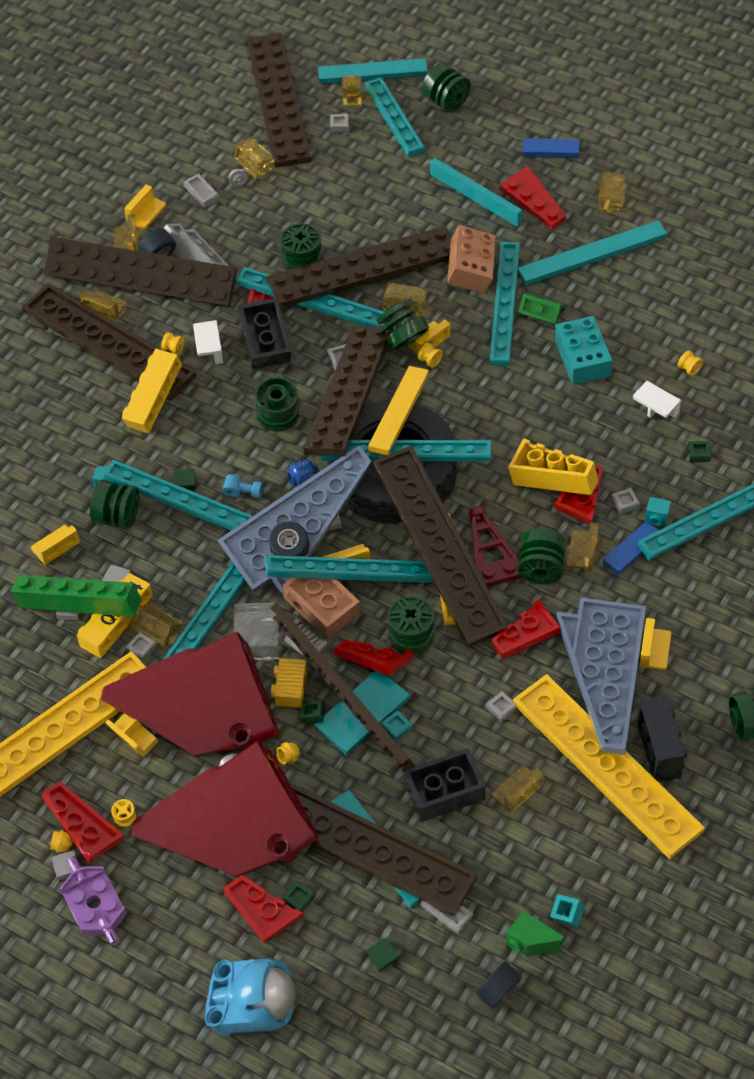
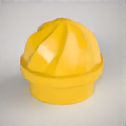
M284 742L276 751L277 757L282 764L291 765L298 760L300 755L299 747L294 743Z
M60 830V832L53 831L50 849L56 850V853L68 851L73 844L71 837L63 830Z

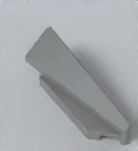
M180 223L165 225L164 229L168 231L176 242V248L172 253L176 257L229 266L195 229L185 230Z

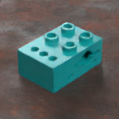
M594 316L555 324V343L572 385L611 376L612 358Z

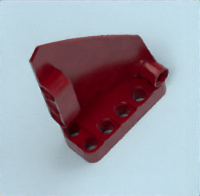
M238 631L197 650L192 648L183 650L105 686L100 698L105 703L138 720L139 723L171 741L194 757L238 748L243 751L257 740L262 743L280 735L252 651L247 641ZM245 736H248L246 741L241 742Z
M258 740L222 766L207 769L134 820L131 832L133 837L236 877L279 860L291 863L297 858L298 851H302L319 839L312 822L277 758L268 747ZM287 846L285 852L282 853V849Z

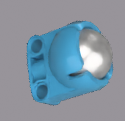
M271 957L230 962L229 960L220 961L215 966L210 981L205 1011L206 1024L220 1036L224 1037L232 1033L267 1032L282 1028L291 1019L296 996L295 986L289 969L284 962Z

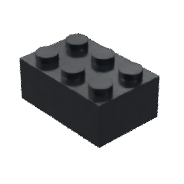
M278 298L238 305V317L251 368L255 369L291 361V348Z
M667 696L640 701L637 726L652 777L657 782L680 779L682 769H685L684 758L687 757L686 746L680 742V726L675 724L673 719L675 718L673 704L669 705Z
M469 748L411 767L408 770H403L404 785L420 822L486 800V786Z

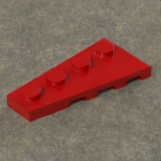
M528 166L500 184V190L551 230L566 221L565 213Z

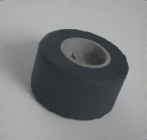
M158 228L148 233L141 240L138 249L141 252L169 256L175 250L176 242L166 229Z
M291 521L282 522L275 526L269 537L270 548L274 555L305 557L308 554L310 547L309 538L305 529L298 523Z
M504 961L476 990V994L491 1009H494L522 980V976L508 962Z

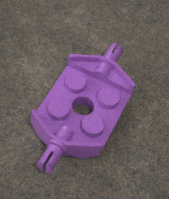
M72 856V859L70 857L67 862L72 869V873L60 889L82 934L92 937L104 934L111 946L115 945L113 939L118 944L120 940L115 933V928L122 923L126 910L114 890L104 867H81L76 856ZM92 900L101 901L97 908L88 907Z

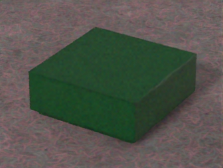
M709 441L688 442L690 463L711 462Z
M195 468L174 470V484L188 490L196 489Z
M324 700L302 703L299 718L301 725L323 722L326 708Z
M296 881L282 897V900L294 910L297 909L303 913L314 900L316 894L299 881Z
M387 938L366 950L367 956L379 972L400 960L398 953Z

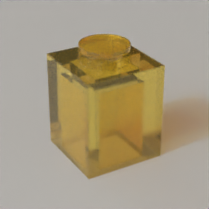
M361 75L342 76L343 105H362Z

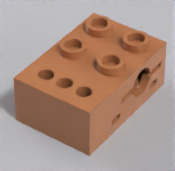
M458 225L450 244L449 284L481 293L486 292L493 279L495 235Z
M291 578L283 584L284 599L326 640L360 615V601L337 579Z

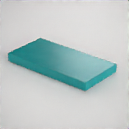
M374 671L353 690L354 694L379 723L395 713L410 699V694L387 675H383L379 671ZM340 701L324 716L323 722L314 724L315 729L346 756L370 735L343 701Z

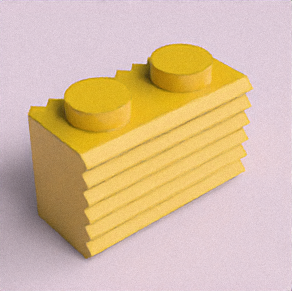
M279 658V665L274 666L276 684H272L271 698H275L276 706L302 707L307 676L306 659Z

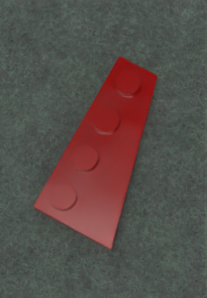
M61 781L43 791V800L88 863L123 841V833Z

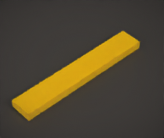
M413 366L408 367L368 445L369 452L383 455L390 454L429 376V370Z

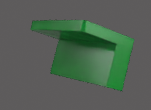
M523 293L518 313L557 324L561 308H565L566 304L531 293Z

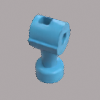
M229 474L225 478L222 493L231 498L238 497L240 492L251 493L252 497L261 498L263 482L255 481L252 485L241 482L236 474Z

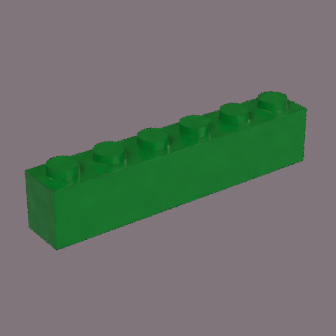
M18 575L10 591L19 608L134 617L142 601L134 583Z

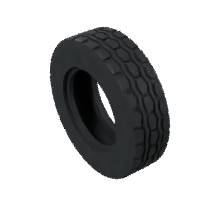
M391 400L374 402L364 406L352 440L372 439ZM415 403L397 440H455L451 428L437 413ZM327 461L328 466L335 461ZM426 461L423 467L443 503L454 488L457 477V462ZM366 473L346 502V508L358 514V516L371 519L372 521L386 523L402 522L382 481Z

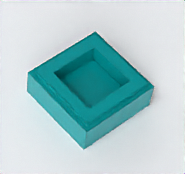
M398 710L380 723L394 741H397L412 730V724Z

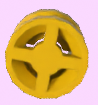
M167 332L162 339L161 350L171 351L173 354L179 355L184 347V337L180 335L174 336L173 333Z
M426 343L418 353V360L426 362L430 368H434L440 362L443 352L440 349H434L432 344Z
M688 350L681 356L677 366L682 370L685 369L688 375L694 376L701 369L703 359L695 357L694 353Z
M121 799L113 804L111 812L115 824L120 828L131 827L134 820L137 819L133 803L127 799Z

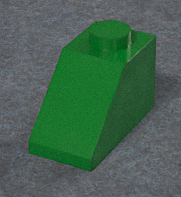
M522 911L507 931L506 943H508V946L517 953L522 952L527 956L560 951L563 947L564 936L525 911Z

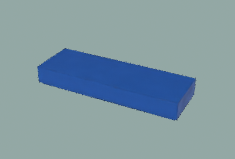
M523 138V157L579 158V140Z
M646 521L606 555L602 563L617 575H620L643 555V552L637 545L638 540L659 530Z

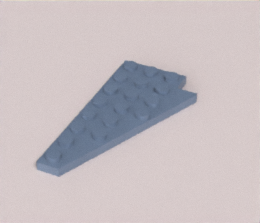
M357 446L348 452L346 456H342L218 539L219 544L253 592L272 580L283 595V584L291 579L287 577L266 576L265 556L274 555L270 548L269 537L275 526L288 521L301 525L308 535L310 544L308 554L305 557H311L372 465L371 460L360 446Z
M580 597L578 614L557 612L556 620L560 626L561 635L601 751L625 755L646 606Z

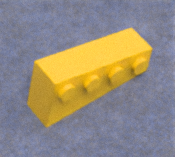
M524 438L508 466L512 483L516 486L591 495L598 482L593 461L572 454L567 456L560 450L555 449L552 451L546 449L545 445L539 443L534 445L530 443V440Z

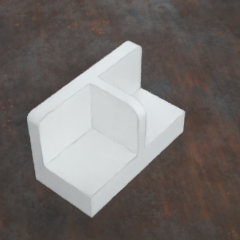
M217 320L193 324L198 356L214 354L215 364L223 363Z
M648 381L633 395L634 400L648 407L647 416L650 418L656 412L664 417L670 415L675 418L680 412V399Z

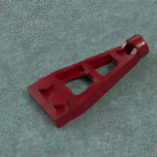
M476 506L472 508L468 514L472 522L474 561L486 586L490 587L521 579L522 577L518 573L519 561L517 556L489 520L484 507ZM490 532L494 541L481 544L479 534ZM498 549L504 557L503 560L486 563L484 561V552Z

